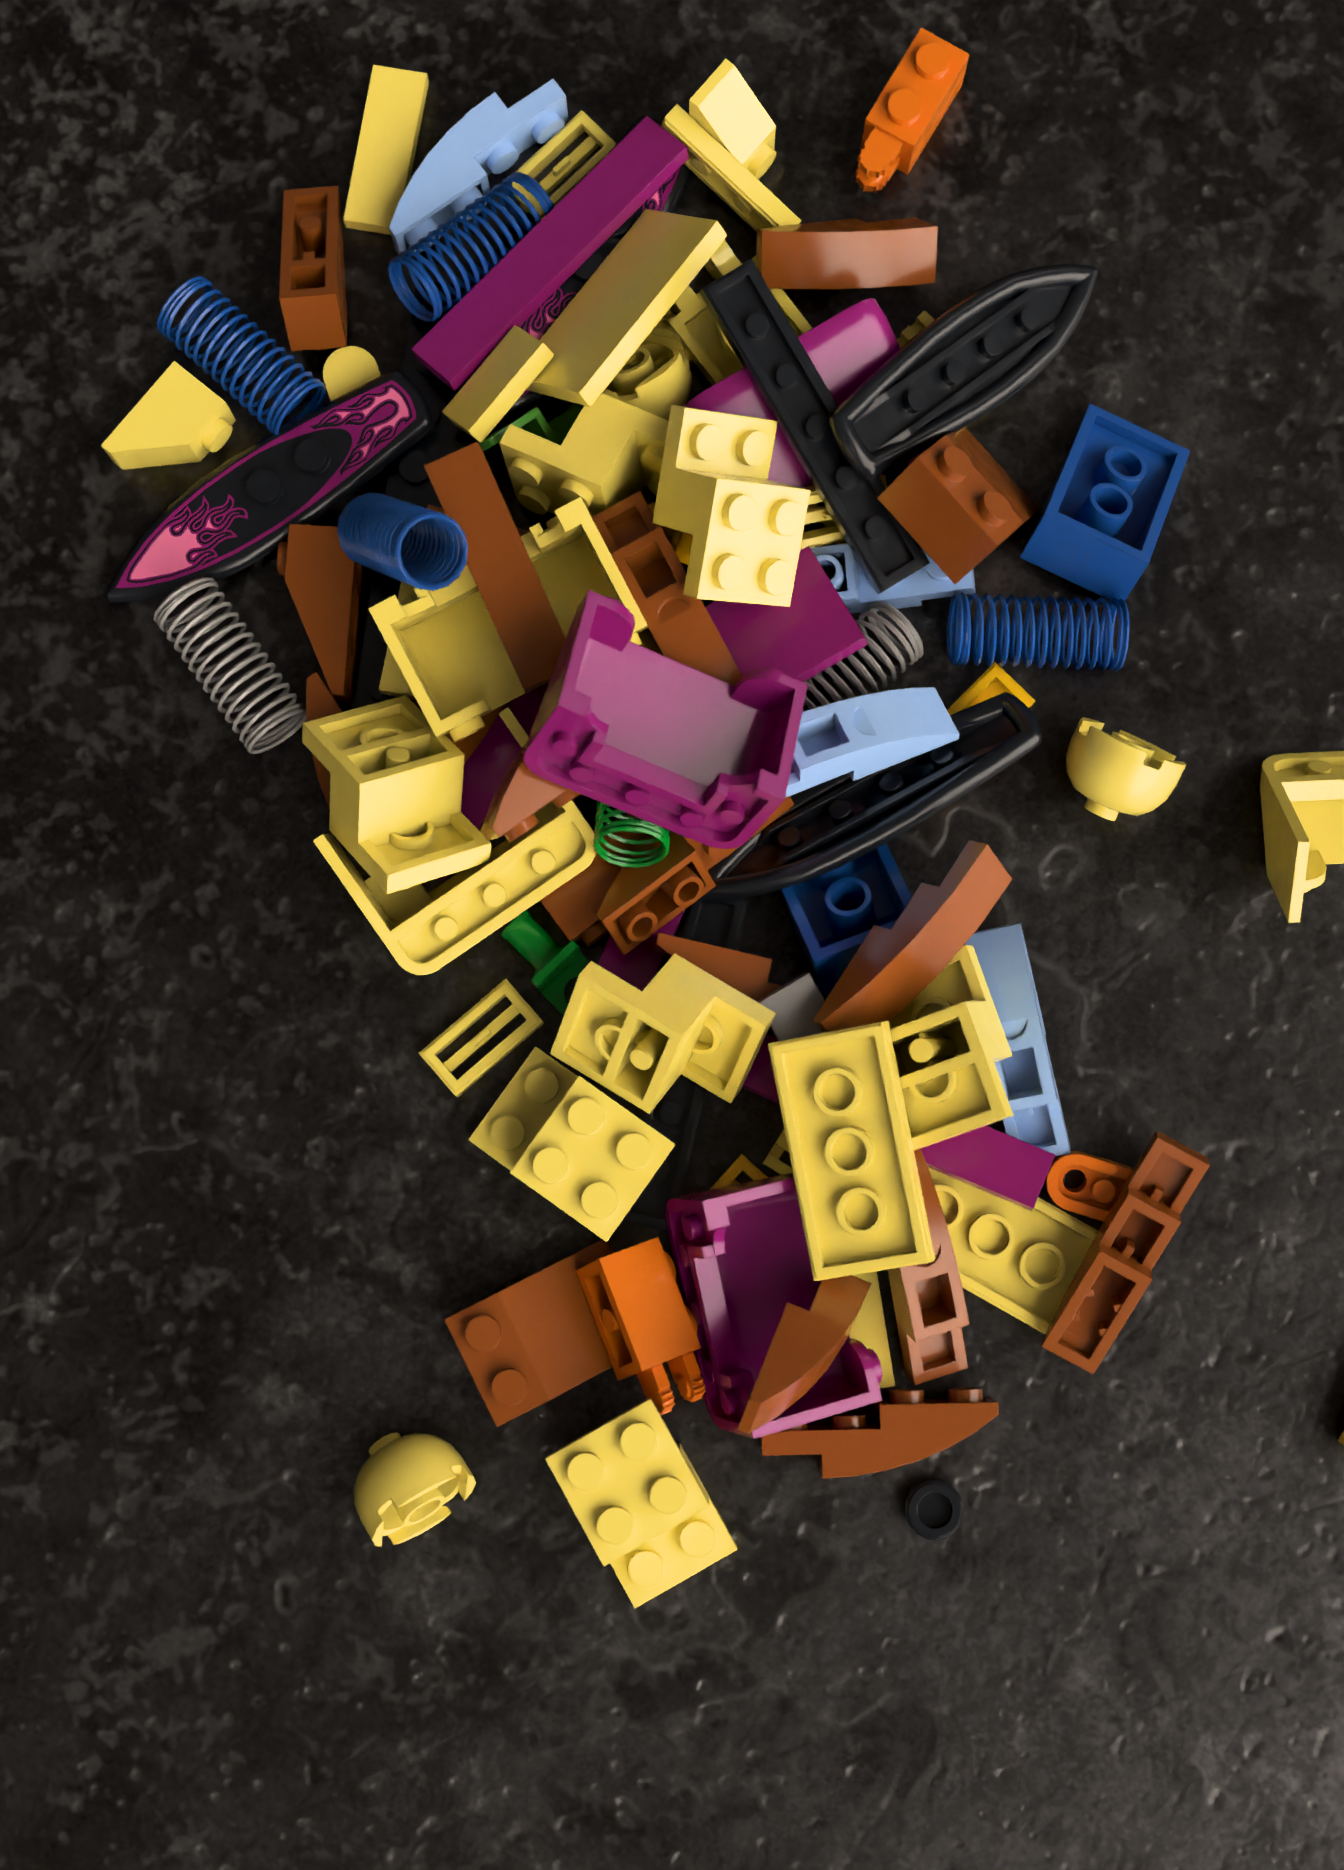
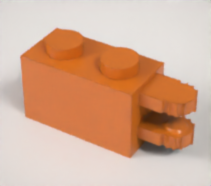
M922 27L865 119L861 150L858 156L859 164L855 174L856 182L863 189V192L876 193L878 190L882 191V187L886 186L887 181L890 180L896 169L906 175L909 174L962 86L970 54Z
M659 1237L604 1256L576 1270L617 1380L619 1381L637 1374L644 1395L647 1399L651 1397L660 1415L671 1412L675 1405V1397L670 1389V1382L662 1364L667 1362L674 1382L678 1386L677 1389L684 1400L693 1403L702 1399L706 1392L705 1384L693 1353L694 1350L701 1348L697 1337L696 1319L690 1308L684 1304L675 1281L676 1269L670 1255L663 1250Z

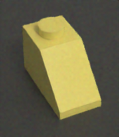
M725 59L690 98L689 115L749 172L759 179L769 169L776 157V151L774 150L776 125L735 65Z
M173 361L101 446L112 461L122 470L201 462L209 451L214 453L225 445L231 436L232 425L236 419L223 399L177 362Z

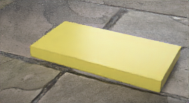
M645 209L540 339L554 356L526 390L588 407L592 406L723 243L727 234L717 220Z
M877 1022L768 1043L814 1281L933 1262L935 1260L889 1022Z
M929 1168L950 1234L962 1288L1037 1331L1046 1334L1098 1230L1039 1197L1033 1210L1030 1211Z

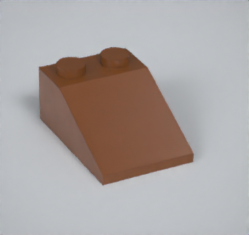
M966 427L958 432H951L938 440L918 456L877 498L954 584L958 583L1040 510Z
M603 1239L445 1319L496 1427L550 1401L612 1367L576 1270L599 1258L613 1254L609 1243Z

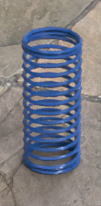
M521 172L511 173L510 176L503 179L501 184L494 185L492 190L485 192L483 197L476 198L474 203L466 205L464 210L458 211L454 217L448 218L446 223L438 225L436 230L430 231L426 237L420 238L418 243L410 245L408 250L400 252L399 255L390 260L388 271L393 289L412 314L426 322L436 321V319L440 318L442 311H450L451 306L456 305L474 287L470 286L469 280L475 282L476 285L480 281L479 274L485 276L489 272L488 267L493 269L498 264V261H501L510 252L502 243L496 231L491 227L487 214L497 223L512 249L518 244L512 238L505 224L500 220L496 207L506 216L509 224L518 234L520 241L526 235L522 232L518 223L528 233L535 227L519 207L514 194L528 206L537 224L541 221L532 203L520 191L512 187L513 182L526 188L536 198L545 215L554 208L548 194L536 180ZM495 195L499 196L501 204L494 200ZM505 201H507L508 207L512 212L513 216L508 212ZM485 202L490 203L492 211L485 207ZM476 208L481 210L482 217L476 214ZM467 215L472 216L473 224L467 221ZM478 221L483 224L499 246L503 258L493 250L483 235ZM458 222L463 223L464 231L458 228ZM448 228L454 230L455 238L448 234ZM469 228L480 238L482 244L490 253L493 264L484 257L474 242ZM439 235L444 237L446 246L439 241ZM460 235L471 245L479 257L484 271L472 260L461 241ZM430 242L435 244L437 253L430 248ZM451 242L466 258L475 277L461 264L451 246ZM420 249L426 251L428 260L420 255ZM441 249L454 261L462 274L465 284L452 271ZM411 256L416 257L417 262L414 259H412ZM433 257H435V259L444 267V269L450 276L455 289H453L441 275L433 260ZM423 263L436 276L445 292V295L437 289L432 278L425 270ZM402 264L408 267L416 288L433 307L434 313L425 309L411 292L402 271ZM418 279L422 282V284L424 285V287H425V289L427 290L428 294H427V293L425 292V290L422 288V286L420 285ZM460 287L466 289L465 293H461ZM451 293L457 296L455 300H451ZM442 300L447 302V305L442 307Z
M196 276L188 279L169 295L161 307L157 318L158 331L164 337H167L169 342L175 343L178 350L184 351L187 358L193 359L196 366L202 367L206 375H211L215 383H220L224 391H229L233 399L239 400L242 407L248 408L251 415L257 416L261 424H266L269 432L279 435L280 428L321 406L326 392L324 383L320 379L313 378L312 372H304L302 363H295L293 355H286L284 347H277L275 339H268L266 331L259 330L257 323L250 322L248 314H241L239 306H232L230 298H223L221 290L213 289L212 282L208 281L206 277ZM204 286L203 294L185 311L179 324L170 328L181 305L191 294ZM217 294L218 299L210 303L212 295ZM226 302L227 308L222 309L219 313H217L221 307V303ZM213 309V311L207 317V319L196 329L197 325L204 318V316L210 310ZM230 311H235L236 316L230 318L226 322L227 318L230 315ZM222 317L216 327L206 336L210 328ZM244 319L245 324L235 330L239 320ZM229 326H231L225 333V335L216 343L217 339L222 335V333ZM253 327L254 332L243 339L248 328ZM188 330L185 337L179 338L181 334ZM200 333L196 344L189 346L190 339ZM262 335L263 340L252 348L257 336ZM236 336H238L237 339L233 342V344L226 350L228 345L234 340ZM210 340L205 352L198 354L200 346ZM271 343V350L261 356L266 344ZM247 344V346L242 350V352L236 357L240 350ZM220 347L214 360L207 362L209 354ZM280 351L281 357L267 368L275 353ZM230 354L224 367L216 370L218 362ZM290 360V365L276 376L284 361ZM240 361L233 375L225 378L227 371ZM250 368L243 382L234 386L237 378ZM295 368H299V373H298V375H296L295 377H293V378L281 389V387L286 383V381H287L288 378L290 377L292 371H293ZM260 376L252 390L244 394L246 386ZM308 376V380L300 383L303 377ZM269 384L261 399L253 402L256 393ZM317 387L313 398L293 420L280 427L284 417L300 404L308 391ZM281 389L271 406L262 410L265 402ZM249 398L248 403H245L244 399ZM258 406V410L254 411L253 407ZM267 414V420L263 419L262 415Z
M368 493L353 499L346 505L339 517L337 534L340 546L348 558L364 567L418 589L434 591L447 587L460 576L466 565L468 556L466 535L457 521L443 513L384 494Z
M956 592L952 596L947 622V654L953 666L956 663L959 666L961 664L965 666L969 660L971 646L970 605L973 598L975 599L977 610L972 634V661L976 667L982 660L983 645L986 664L988 667L993 664L996 644L997 660L1001 667L1006 664L1009 653L1010 663L1015 668L1020 662L1021 651L1023 664L1026 668L1032 664L1033 657H1035V664L1039 669L1043 667L1047 657L1048 665L1052 670L1058 664L1059 658L1060 664L1065 670L1069 667L1071 660L1077 670L1083 666L1085 659L1086 667L1090 671L1098 662V666L1102 671L1107 668L1110 672L1112 670L1117 672L1123 667L1129 643L1130 621L1127 604L1122 598L1119 600L1112 598L1106 602L1105 599L1100 597L1094 602L1090 597L1081 601L1076 596L1070 601L1064 596L1056 601L1051 595L1045 600L1039 595H1036L1031 600L1025 594L1019 600L1013 594L1005 599L1000 593L994 598L988 593L980 598L975 592L969 597L964 592L961 594ZM987 598L989 603V612L987 617L984 642L983 605ZM998 599H1000L1002 604V611L1000 615L997 636V619L995 607L998 602ZM1012 599L1015 610L1010 631L1008 606ZM1025 600L1028 608L1023 628L1021 606ZM1036 601H1038L1040 604V611L1035 630V615L1033 607ZM1051 601L1053 605V610L1051 613L1048 628V616L1046 607L1048 605V602ZM1063 601L1066 609L1061 626L1059 606ZM1074 602H1076L1078 605L1075 623L1073 621L1072 606ZM1088 602L1091 606V610L1086 625V615L1084 608L1086 603ZM1099 603H1102L1104 609L1099 623L1097 607ZM1116 614H1118V639L1114 658L1113 634ZM1081 621V648L1078 660L1077 645L1079 626ZM1068 623V649L1065 661V638ZM1094 623V646L1092 660L1090 661V638L1092 624ZM1030 625L1029 652L1027 656L1028 632ZM1054 626H1055V631H1056V633H1055V650H1054V657H1053V655H1052V645H1053V632H1054ZM1042 627H1043L1042 651H1041V658H1040V638H1041V629H1042ZM1016 628H1017V645H1016V654H1015V637H1016ZM1003 631H1004V646H1003V655H1002V643H1003Z

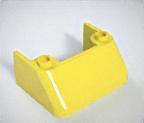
M509 707L499 713V716L522 748L529 740V737ZM572 800L560 808H556L554 803L550 801L533 813L539 821L537 825L511 842L506 839L490 851V862L458 872L429 893L421 883L408 889L386 894L372 877L365 881L363 880L332 834H322L313 840L397 963L404 970L416 975H428L438 971L584 871L592 863L596 855V851L593 848L595 834Z
M1344 751L1277 754L1266 758L1262 763L1260 793L1266 872L1288 923L1300 922L1303 894L1320 886L1325 881L1326 864H1344Z

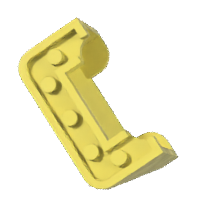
M581 497L554 510L556 517L546 522L548 529L543 530L540 523L529 528L530 532L521 536L565 637H567L578 605L588 590H591L605 597L614 598L629 609L635 619V627L630 641L638 645L643 644L638 634L644 631L648 625ZM468 565L464 567L460 576L447 587L434 591L414 588L417 595L415 599H413L411 594L400 599L393 595L369 608L375 623L435 736L442 737L450 733L454 742L460 741L484 728L485 724L481 718L482 716L526 694Z

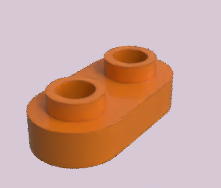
M1071 1150L1070 1154L1054 1157L1045 1179V1186L1051 1199L1059 1207L1104 1222L1134 1167L1085 1152ZM1076 1169L1083 1172L1084 1180L1079 1187L1068 1188L1063 1184V1178L1068 1171Z

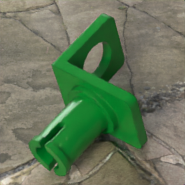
M526 910L505 928L501 936L536 970L531 982L564 1016L568 1006L565 1000L566 986L570 981L579 977V974L590 961L581 953L579 946L573 940L569 944L560 946Z

